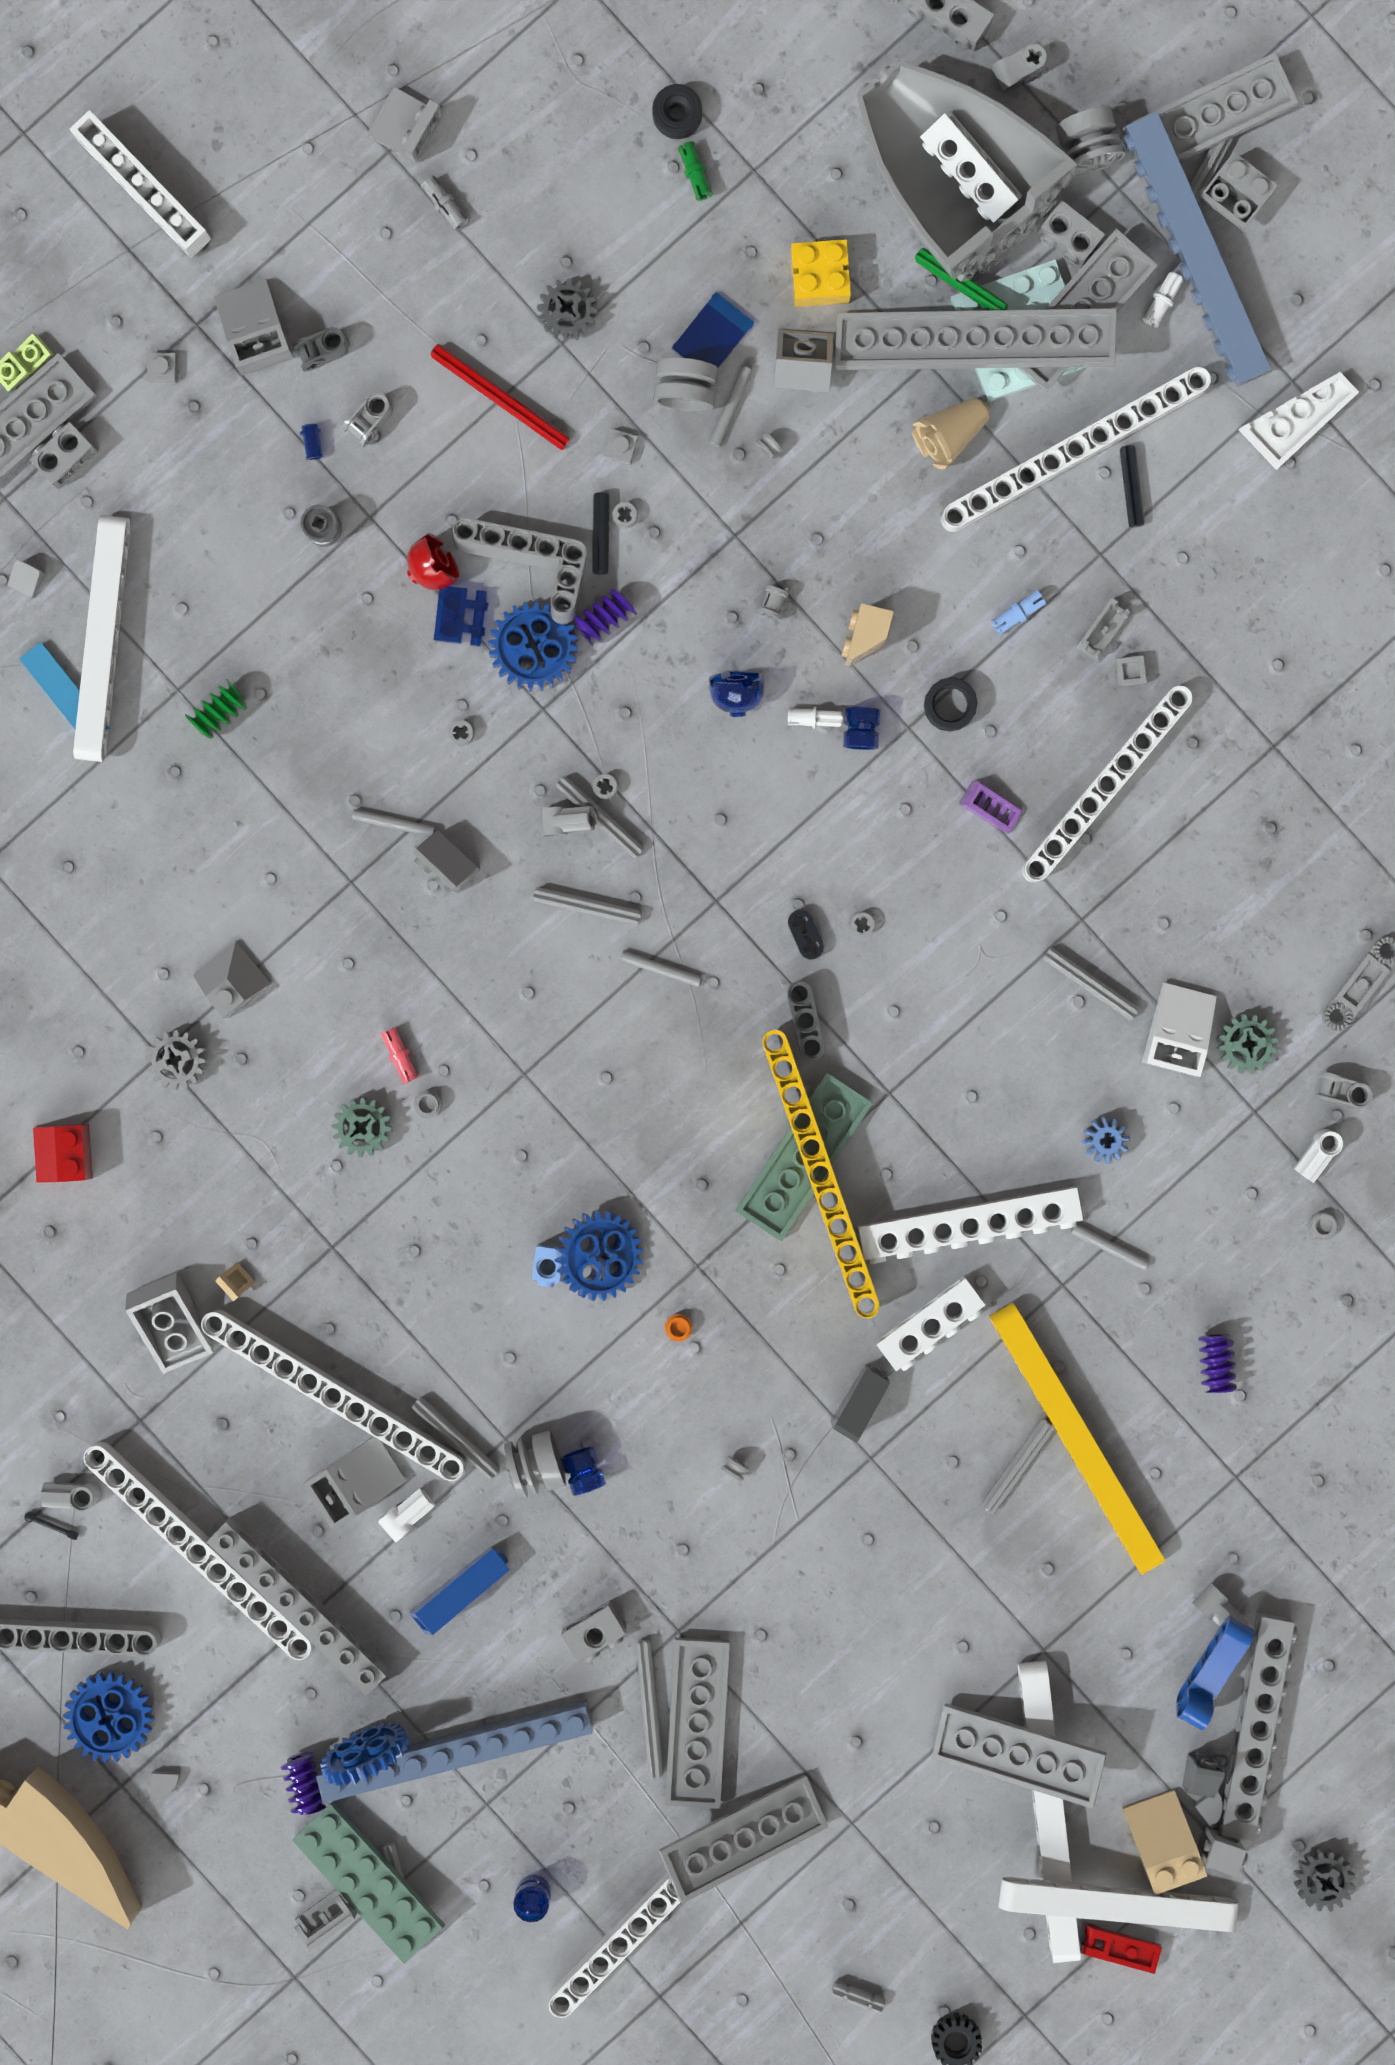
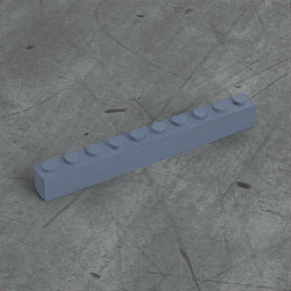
M1156 111L1127 125L1124 130L1125 135L1122 136L1124 145L1128 152L1133 151L1137 160L1134 162V167L1140 178L1144 176L1148 185L1145 188V192L1150 203L1155 202L1159 210V213L1156 214L1158 222L1162 229L1167 228L1171 237L1168 239V244L1174 255L1178 254L1182 262L1179 265L1181 274L1185 281L1189 279L1193 290L1190 293L1195 305H1201L1205 315L1202 316V321L1208 332L1212 330L1216 341L1213 342L1217 355L1219 357L1223 356L1227 366L1224 367L1228 380L1231 383L1235 382L1238 387L1271 370L1158 112Z
M587 1699L407 1745L408 1750L403 1751L404 1756L396 1758L397 1763L387 1765L388 1770L378 1771V1776L370 1775L367 1781L360 1779L357 1784H354L353 1781L347 1786H344L343 1783L335 1786L334 1783L329 1784L321 1771L322 1768L318 1771L316 1779L322 1802L327 1803L593 1733L594 1725Z

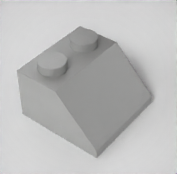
M778 329L774 388H780L785 391L808 390L813 393L829 392L832 370L833 333Z

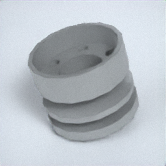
M1099 106L1083 110L1062 120L1056 126L1060 145L1063 148H1071L1065 154L1077 164L1073 176L1101 171L1117 163L1125 156L1124 147L1119 145L1122 141L1121 137L1118 134H1110L1117 127L1113 110L1110 106Z
M551 1430L532 1435L533 1448L528 1449L523 1438L518 1439V1453L512 1441L504 1444L507 1474L520 1500L528 1497L527 1484L533 1495L539 1494L538 1481L540 1480L543 1481L548 1491L567 1485L560 1453Z

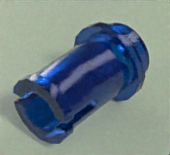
M318 424L301 426L302 431L299 433L300 436H303L306 460L324 458L319 436L322 431L318 429Z

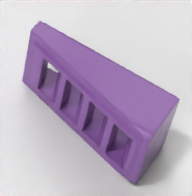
M972 781L959 802V805L1007 834L1011 832L1023 812L1022 809L980 781ZM981 792L980 797L978 798V800L976 801V803L973 804V802H974L975 798L977 797L978 793ZM987 798H991L986 809L982 810L981 808L984 805ZM998 803L1001 804L993 817L991 814ZM1007 809L1011 810L1004 823H1002L1000 820Z

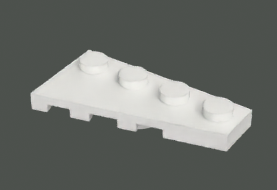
M1339 372L1278 408L1262 415L1253 422L1244 425L1239 431L1277 470L1354 398L1359 391Z

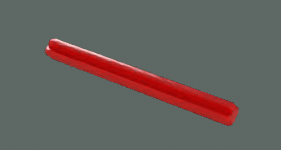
M437 344L432 349L430 355L438 363L560 450H564L570 442L568 435L442 345Z

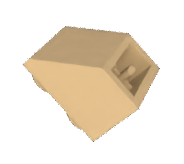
M862 603L859 610L853 609L848 630L853 631L852 637H846L841 655L846 658L845 665L851 666L884 646L894 611Z

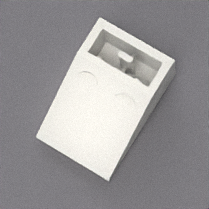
M1163 982L1142 1063L1201 1077L1208 1052L1217 996Z

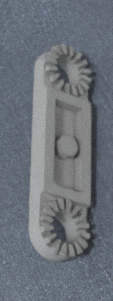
M1383 937L1375 941L1323 1010L1322 1022L1326 1028L1332 1031H1341L1348 1027L1395 964L1394 938ZM1384 943L1390 944L1394 950L1392 957L1389 959L1383 958L1379 953L1380 946ZM1335 1009L1340 1010L1344 1015L1343 1022L1339 1025H1334L1329 1019L1330 1013Z

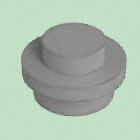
M423 1091L415 1098L414 1108L421 1117L432 1118L441 1111L442 1101L437 1093Z

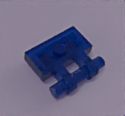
M448 586L439 590L433 640L435 642L462 645L463 634L471 635L470 646L481 647V640L485 636L486 630L483 627L485 612H488L489 605L486 602L487 591L476 590L475 600H468V588ZM466 609L474 610L472 625L464 624Z

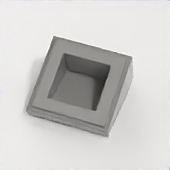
M16 559L7 586L33 598L45 574Z

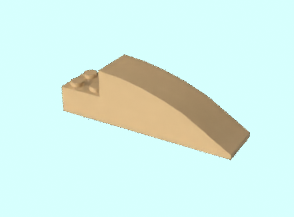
M39 1766L27 1777L18 1791H15V1787L6 1780L0 1781V1845L128 1929L142 1907L115 1850L83 1807Z

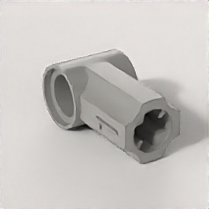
M593 806L541 808L543 836L568 835V832L595 830L597 814Z
M44 1482L40 1501L42 1507L70 1508L77 1511H86L98 1503L101 1493L98 1486L91 1482L83 1484ZM81 1490L86 1491L89 1494V1503H85L81 1500Z
M1212 1583L1192 1602L1209 1620L1212 1619L1219 1627L1227 1617H1231L1246 1626L1249 1624V1621L1229 1603L1230 1600Z

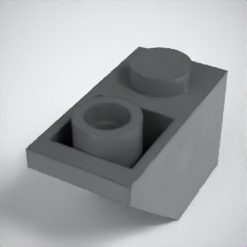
M1197 1751L1196 1755H1187L1182 1786L1188 1794L1215 1798L1224 1779L1225 1772L1217 1760L1213 1758L1212 1754Z

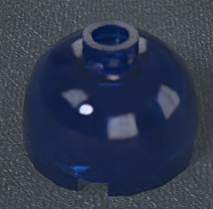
M732 671L730 676L722 678L721 673L712 675L709 678V691L713 703L720 710L730 712L731 717L746 716V711L755 709L764 696V675L759 677L757 672Z

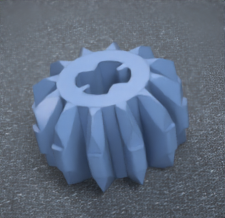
M1101 1117V1126L1097 1121L1092 1120L1090 1123L1095 1130L1092 1131L1085 1128L1084 1133L1091 1135L1090 1139L1082 1140V1144L1092 1145L1085 1151L1086 1154L1091 1155L1096 1152L1094 1156V1161L1099 1162L1104 1155L1106 1164L1111 1163V1154L1116 1160H1120L1121 1155L1118 1150L1128 1151L1127 1146L1121 1145L1122 1141L1130 1140V1136L1120 1135L1127 1129L1126 1126L1122 1125L1116 1129L1118 1119L1116 1118L1110 1121L1109 1126L1107 1117ZM1108 1132L1107 1136L1112 1137V1142H1108L1107 1147L1104 1148L1105 1144H1101L1100 1139L1104 1138V1133Z

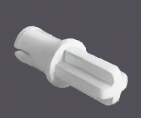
M1170 272L1167 275L1159 292L1153 295L1154 300L1143 317L1145 323L1150 326L1153 323V327H1159L1167 309L1174 304L1172 300L1183 282V277L1175 272Z
M789 707L788 710L789 726H813V729H816V726L840 727L843 724V712L817 710V707L813 709Z

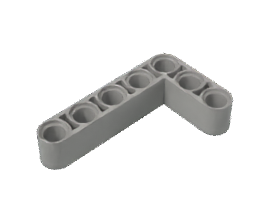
M462 518L455 522L453 526V540L455 547L459 551L556 570L557 573L551 596L552 619L559 624H567L574 619L586 568L587 549L581 541L470 518ZM464 532L472 534L469 538H462L459 535ZM489 538H497L499 541L497 543L491 544L488 543L486 540H488ZM517 543H523L526 545V547L523 549H517L514 547V545ZM549 548L552 549L554 552L551 554H543L541 550ZM570 554H578L580 558L572 560L568 556ZM565 579H572L575 581V583L572 585H565L564 583H562V581ZM560 604H566L570 608L568 610L561 611L556 607Z

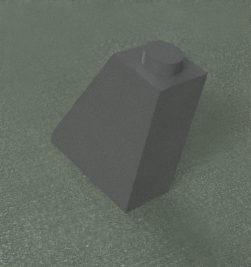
M873 1365L872 1368L864 1366L830 1421L834 1430L855 1443L859 1441L890 1384L889 1379L885 1378L888 1374L876 1365Z

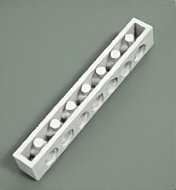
M1075 1186L858 1225L857 1229L864 1260H869L870 1264L885 1262L886 1256L897 1255V1259L914 1256L913 1251L924 1250V1254L941 1251L940 1246L951 1245L952 1249L967 1247V1242L978 1240L979 1244L994 1242L995 1236L1005 1235L1006 1239L1018 1238L1022 1236V1231L1033 1230V1234L1049 1232V1227L1060 1225V1229L1072 1228L1077 1226V1221H1083L1078 1189ZM1055 1203L1059 1210L1057 1216L1047 1218L1045 1215L1046 1206ZM1028 1208L1031 1211V1219L1027 1223H1020L1017 1218L1018 1212L1021 1209ZM996 1213H1000L1004 1217V1224L1000 1228H993L990 1224L991 1217ZM969 1218L975 1219L977 1222L976 1230L972 1233H965L963 1230L964 1221ZM941 1223H946L950 1227V1233L945 1238H938L935 1233L936 1227ZM914 1228H919L923 1232V1238L918 1243H912L908 1239L909 1232ZM887 1233L894 1234L896 1237V1242L891 1248H885L881 1245V1238Z

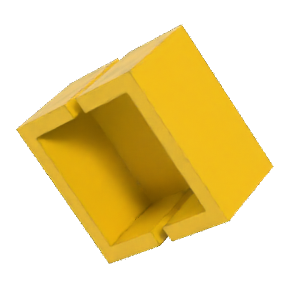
M847 239L791 243L790 257L794 307L849 304L851 292Z

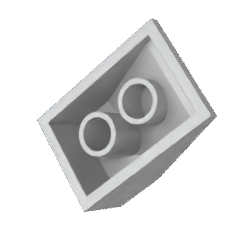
M177 1272L126 1294L125 1311L163 1374L213 1353L209 1338L201 1328V1320L191 1296Z

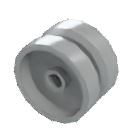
M664 358L657 362L656 376L662 382L654 387V403L670 409L691 412L710 411L714 408L715 393L710 387L717 383L718 368L715 365L689 358Z

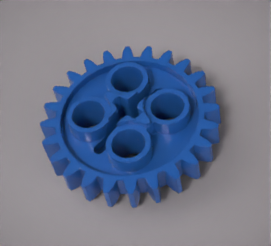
M535 601L531 609L524 602L523 610L521 611L515 605L513 606L514 614L510 615L504 611L505 621H495L499 630L491 629L490 631L491 635L496 639L488 641L490 647L496 648L489 652L490 658H498L492 663L493 668L502 667L498 673L499 677L501 678L508 674V685L516 680L519 690L524 684H528L529 692H532L534 685H538L540 691H543L544 683L546 682L553 688V679L555 678L563 682L562 671L571 673V668L567 663L576 664V658L570 655L578 653V647L571 645L578 641L576 635H570L574 631V626H565L566 624L555 622L549 612L548 603L544 606L543 610L539 609L538 601ZM536 624L546 625L547 630L542 634L535 633L532 629ZM523 625L527 627L534 645H538V652L546 665L545 668L540 667L533 649L529 648L528 638L521 628ZM518 635L522 638V642L516 646L510 645L507 642L509 637ZM548 648H556L560 652L555 658H548L544 654ZM529 659L535 664L530 670H523L519 666L523 660Z
M593 1210L592 1217L583 1213L582 1222L572 1219L574 1228L571 1229L565 1226L564 1229L568 1236H559L558 1238L564 1244L563 1247L555 1248L556 1251L562 1253V1256L554 1260L563 1265L557 1270V1273L561 1275L566 1274L562 1279V1283H571L569 1290L574 1293L578 1291V1296L585 1298L588 1294V1299L595 1301L598 1295L599 1299L606 1301L607 1293L611 1297L616 1298V1289L626 1292L624 1283L634 1284L630 1277L631 1274H640L634 1267L635 1264H643V1261L638 1259L637 1255L644 1252V1250L636 1247L642 1240L638 1237H632L637 1231L636 1228H627L629 1221L626 1219L620 1221V1215L614 1213L611 1216L610 1212L605 1210L602 1215L598 1211ZM611 1234H615L614 1244L608 1247V1237ZM588 1237L589 1245L585 1250H582L581 1242L584 1238ZM600 1251H602V1256H599L598 1260H596V1256L600 1255ZM616 1261L617 1269L614 1273L610 1274L609 1267L612 1262ZM590 1264L591 1273L584 1278L583 1270Z
M101 1671L97 1674L96 1680L91 1675L86 1678L87 1685L80 1682L77 1685L79 1692L73 1690L69 1694L73 1700L67 1701L64 1706L71 1711L65 1712L63 1718L69 1719L70 1722L66 1723L63 1728L67 1730L72 1729V1733L67 1739L76 1738L77 1743L74 1749L81 1746L84 1747L82 1756L92 1752L93 1761H96L102 1755L104 1763H107L111 1756H113L115 1762H118L121 1759V1753L125 1758H129L131 1756V1749L138 1752L141 1748L139 1742L145 1744L148 1740L144 1733H150L153 1727L146 1723L152 1722L155 1716L147 1714V1712L151 1711L154 1705L145 1704L150 1694H140L144 1686L140 1685L135 1688L133 1686L135 1682L134 1677L126 1682L124 1681L125 1673H122L116 1679L114 1671H110L107 1678H105ZM109 1693L118 1694L121 1702L119 1704L112 1703L109 1699ZM97 1695H100L101 1698H102V1701H100L99 1699H97L96 1696H97ZM90 1705L94 1707L96 1716L87 1715L84 1706ZM112 1714L114 1718L112 1720L110 1718L105 1719L104 1715ZM123 1717L130 1718L133 1722V1728L124 1727L121 1719ZM97 1730H104L108 1734L109 1740H100L97 1736ZM116 1732L121 1735L120 1739L117 1738Z
M383 1722L378 1727L376 1724H373L370 1729L366 1730L363 1727L359 1733L352 1732L350 1738H342L343 1742L341 1744H334V1749L326 1752L328 1756L322 1758L323 1763L320 1764L321 1771L329 1784L334 1783L335 1786L341 1783L347 1786L351 1781L357 1784L360 1779L367 1781L372 1774L378 1776V1771L388 1770L387 1765L397 1763L396 1758L404 1756L403 1751L408 1750L407 1745L410 1742L404 1727H401L399 1723L395 1725L394 1722L386 1725Z

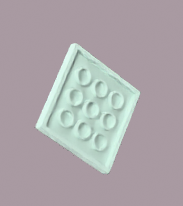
M1056 260L982 285L1007 302L1008 310H1044L1065 287ZM963 293L953 295L950 298L954 311H988ZM1068 367L1060 377L1087 367ZM975 368L987 403L1036 386L1018 368Z

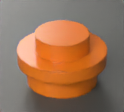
M674 1314L667 1319L665 1332L673 1341H684L692 1333V1322L686 1315Z

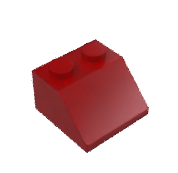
M89 1124L33 1128L36 1183L93 1179Z

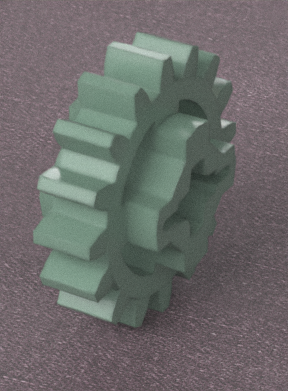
M1246 1014L1240 1015V1022L1235 1018H1231L1230 1023L1232 1026L1223 1025L1221 1028L1226 1032L1225 1035L1217 1036V1039L1223 1041V1045L1216 1047L1217 1050L1224 1051V1055L1220 1057V1060H1229L1230 1062L1227 1066L1229 1069L1238 1066L1237 1073L1243 1074L1245 1068H1247L1249 1074L1255 1073V1067L1260 1071L1265 1070L1263 1063L1273 1062L1269 1056L1270 1053L1278 1052L1277 1049L1272 1048V1044L1278 1042V1038H1271L1270 1035L1275 1029L1265 1028L1268 1022L1266 1019L1258 1023L1257 1015H1252L1249 1021ZM1251 1026L1258 1029L1263 1037L1255 1035ZM1238 1029L1237 1037L1234 1041H1230L1232 1034ZM1246 1037L1247 1040L1253 1042V1046H1250L1248 1049L1242 1048V1043L1246 1042ZM1262 1047H1265L1262 1055L1257 1059L1256 1054ZM1236 1051L1239 1053L1244 1062L1237 1060L1232 1052Z
M366 1097L361 1098L360 1104H357L355 1099H351V1107L342 1104L340 1107L343 1114L335 1113L334 1117L339 1122L331 1126L334 1129H338V1133L333 1138H341L342 1140L338 1147L340 1149L345 1146L349 1147L348 1155H352L356 1150L359 1158L363 1157L364 1151H367L370 1156L374 1155L375 1147L380 1151L383 1150L384 1147L381 1142H389L390 1138L385 1134L393 1130V1127L386 1126V1122L392 1118L391 1116H383L382 1113L386 1109L385 1106L377 1109V1101L372 1100L370 1104H367ZM367 1109L371 1113L367 1116H360L355 1110ZM346 1118L347 1121L350 1123L349 1132L347 1134H345L344 1130ZM371 1119L366 1126L367 1134L365 1132L355 1134L359 1128L358 1121L362 1123ZM378 1120L380 1122L379 1136L375 1133V1123ZM357 1139H365L370 1145L359 1146L353 1142Z

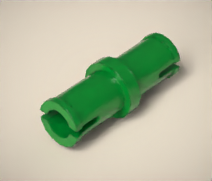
M693 141L683 143L685 148L683 149V146L680 145L678 152L686 169L684 171L685 177L690 180L697 201L708 199L706 194L708 197H711L713 192L705 175L707 170L705 164L701 163Z

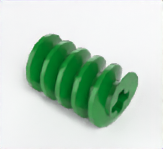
M226 679L228 689L220 685L218 686L220 696L212 692L209 694L212 703L202 700V711L196 707L192 708L195 714L194 718L185 714L186 718L199 733L209 739L214 737L212 728L218 732L222 731L220 721L227 725L230 724L228 714L234 717L239 716L236 707L243 710L247 709L244 697L228 679Z

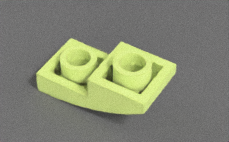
M32 333L15 352H8L0 360V383L8 392L13 391L41 369L54 356L53 352L37 334Z

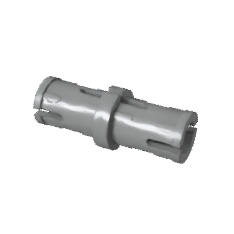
M435 176L427 178L421 184V188L435 204L434 208L436 211L444 215L454 231L460 230L468 223V218L454 202L455 198L453 195L445 191Z

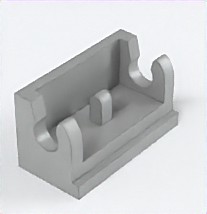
M1111 597L1076 647L1099 662L1129 620L1131 612L1128 609L1120 608L1118 601Z
M335 1889L296 1917L295 1922L297 1925L294 1928L310 1952L353 1921L357 1912Z

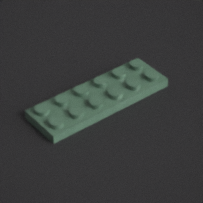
M826 1072L809 1098V1103L832 1166L873 1103ZM799 1113L794 1121L795 1126L801 1129L806 1128L810 1123V1117L805 1113ZM791 1127L735 1210L780 1241L783 1240L814 1193ZM813 1139L806 1141L803 1146L804 1152L809 1155L817 1153L819 1143ZM817 1166L813 1170V1178L822 1181L828 1169L825 1166Z
M334 1801L292 1839L403 1964L444 1928L445 1923Z

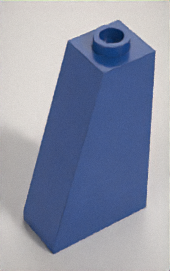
M488 1548L408 1613L425 1634L434 1635L510 1570L506 1565L509 1562L501 1550L495 1551L493 1548Z

